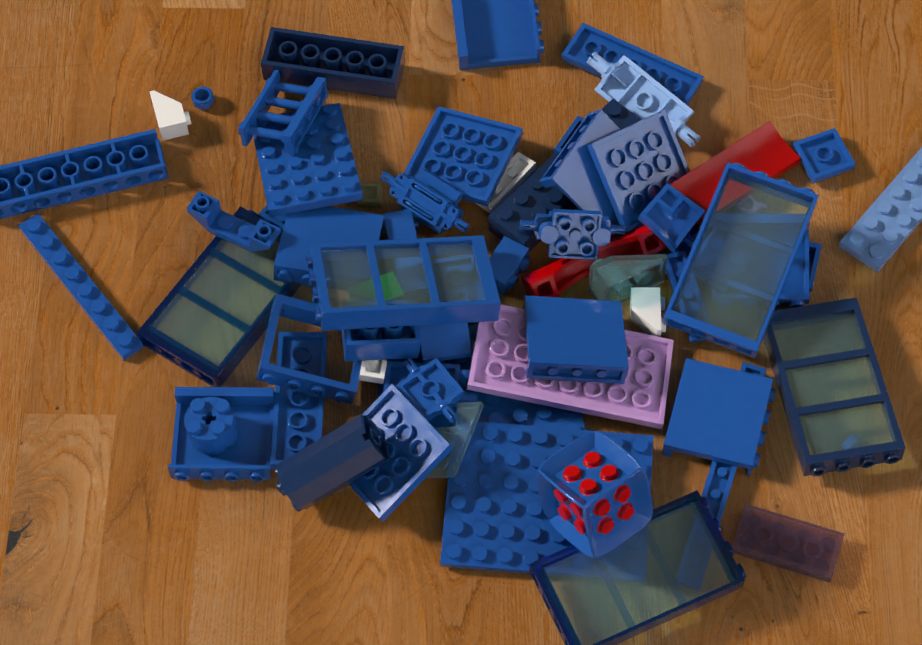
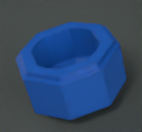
M207 87L195 88L191 94L194 107L200 110L211 108L214 103L212 90Z

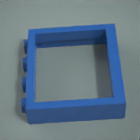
M276 294L270 313L256 380L267 382L268 385L283 386L291 391L310 393L315 397L333 399L338 403L341 401L352 404L358 389L362 361L353 362L349 384L269 363L279 316L321 327L320 321L315 319V306L317 304Z

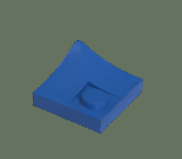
M667 183L641 212L638 220L656 234L670 251L674 253L685 237L704 216L705 210Z

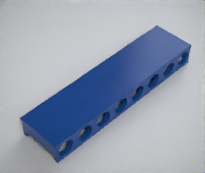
M156 129L1 165L0 219L169 179Z

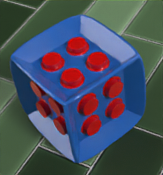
M592 431L575 439L545 460L537 470V486L545 515L552 526L565 539L589 557L598 558L611 552L642 530L652 518V497L644 469L627 450L599 431Z

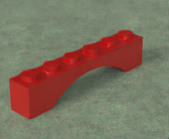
M642 225L626 232L625 235L617 234L610 237V242L607 245L598 247L597 260L562 258L522 276L521 279L527 296L558 297L582 278L609 266L616 265V263H613L614 257L628 260L645 258L665 249V245L647 226Z

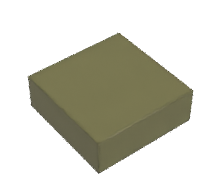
M360 183L363 200H358V207H381L382 183Z

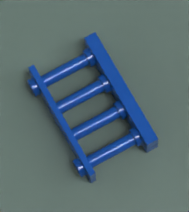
M274 70L271 77L266 80L265 87L246 118L239 125L238 133L241 136L242 145L247 146L253 136L276 139L284 143L286 154L294 155L328 97L326 78L317 77L313 85L305 87L282 83L279 70ZM281 91L306 97L300 102L277 98V95ZM271 106L297 110V112L292 116L270 113L268 110ZM262 121L288 125V127L283 131L262 128L259 125Z

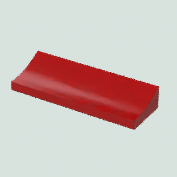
M769 121L670 185L705 210L704 216L695 225L700 229L727 162L742 164L750 171H761L768 174L770 178L776 179L798 165L801 157L789 147L772 122ZM729 180L715 214L725 213L758 190Z

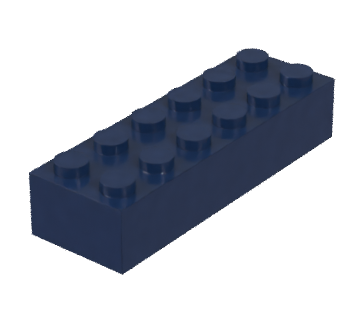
M271 27L261 61V69L264 80L270 78L274 70H279L281 82L310 86L313 85L317 77L326 78L327 89L396 99L405 65L404 46Z

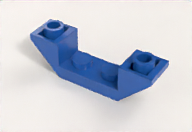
M201 191L197 192L186 208L187 212L209 233L250 252L270 249L281 232V228L260 219L255 226L222 211L218 199Z

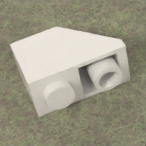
M631 287L630 320L646 334L661 337V332H666V325L663 324L664 318H661V311H665V297H660V287Z

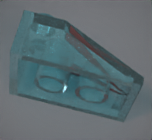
M666 254L620 255L598 259L590 266L588 290L594 300L621 301L622 303L630 299L631 287H655L665 282L668 257Z

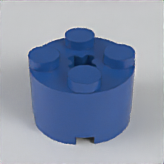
M205 397L202 399L196 398L190 403V407L184 416V426L191 443L198 451L207 455H216L224 452L225 448L230 444L232 446L236 442L239 427L233 410L226 399Z

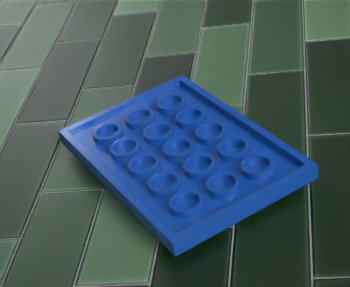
M340 103L322 106L294 155L285 153L284 143L281 140L253 136L269 217L363 200V193ZM297 111L284 112L281 115L292 116ZM262 121L259 127L283 131L287 129L288 125Z

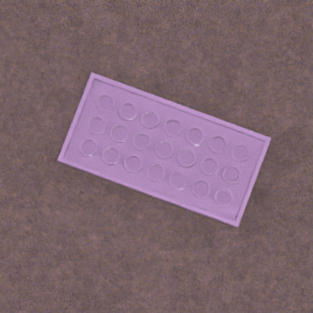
M501 304L498 321L478 322L467 390L662 429L674 340L625 330L629 369L624 384L526 378L528 353L524 309Z

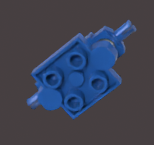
M422 169L418 178L409 177L404 173H400L395 178L387 173V171L382 173L383 176L380 177V180L391 185L390 195L398 199L397 202L403 206L401 210L409 209L412 211L413 218L417 217L419 222L438 234L443 233L444 229L450 230L454 226L464 233L467 232L470 224L461 220L464 213L462 208L458 206L464 192L427 169Z
M553 209V211H549V214L537 213L534 221L520 220L519 225L520 230H534L536 239H541L544 243L549 244V258L597 260L598 247L607 245L610 242L611 234L625 235V225H611L609 217L602 216L601 211Z

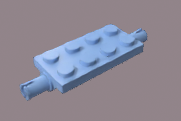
M597 52L592 54L593 59L591 57L588 58L587 64L597 70L602 77L594 90L608 103L615 99L641 119L665 110L675 135L691 148L696 145L694 142H698L701 136L685 125L694 114V111L625 55L614 64L607 62Z

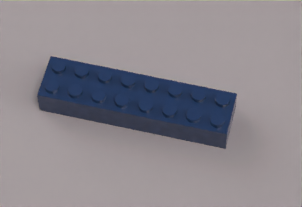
M612 99L601 109L620 129L642 120L615 99ZM553 154L489 215V231L500 240L505 236L529 248L530 252L542 240L536 239L534 230H520V220L534 221L537 213L549 214V211H553V209L574 210L577 207L556 185L545 188L539 182L556 159V155Z

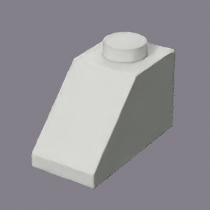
M150 91L162 141L188 135L187 125H191L189 112L183 111L180 102L159 92Z

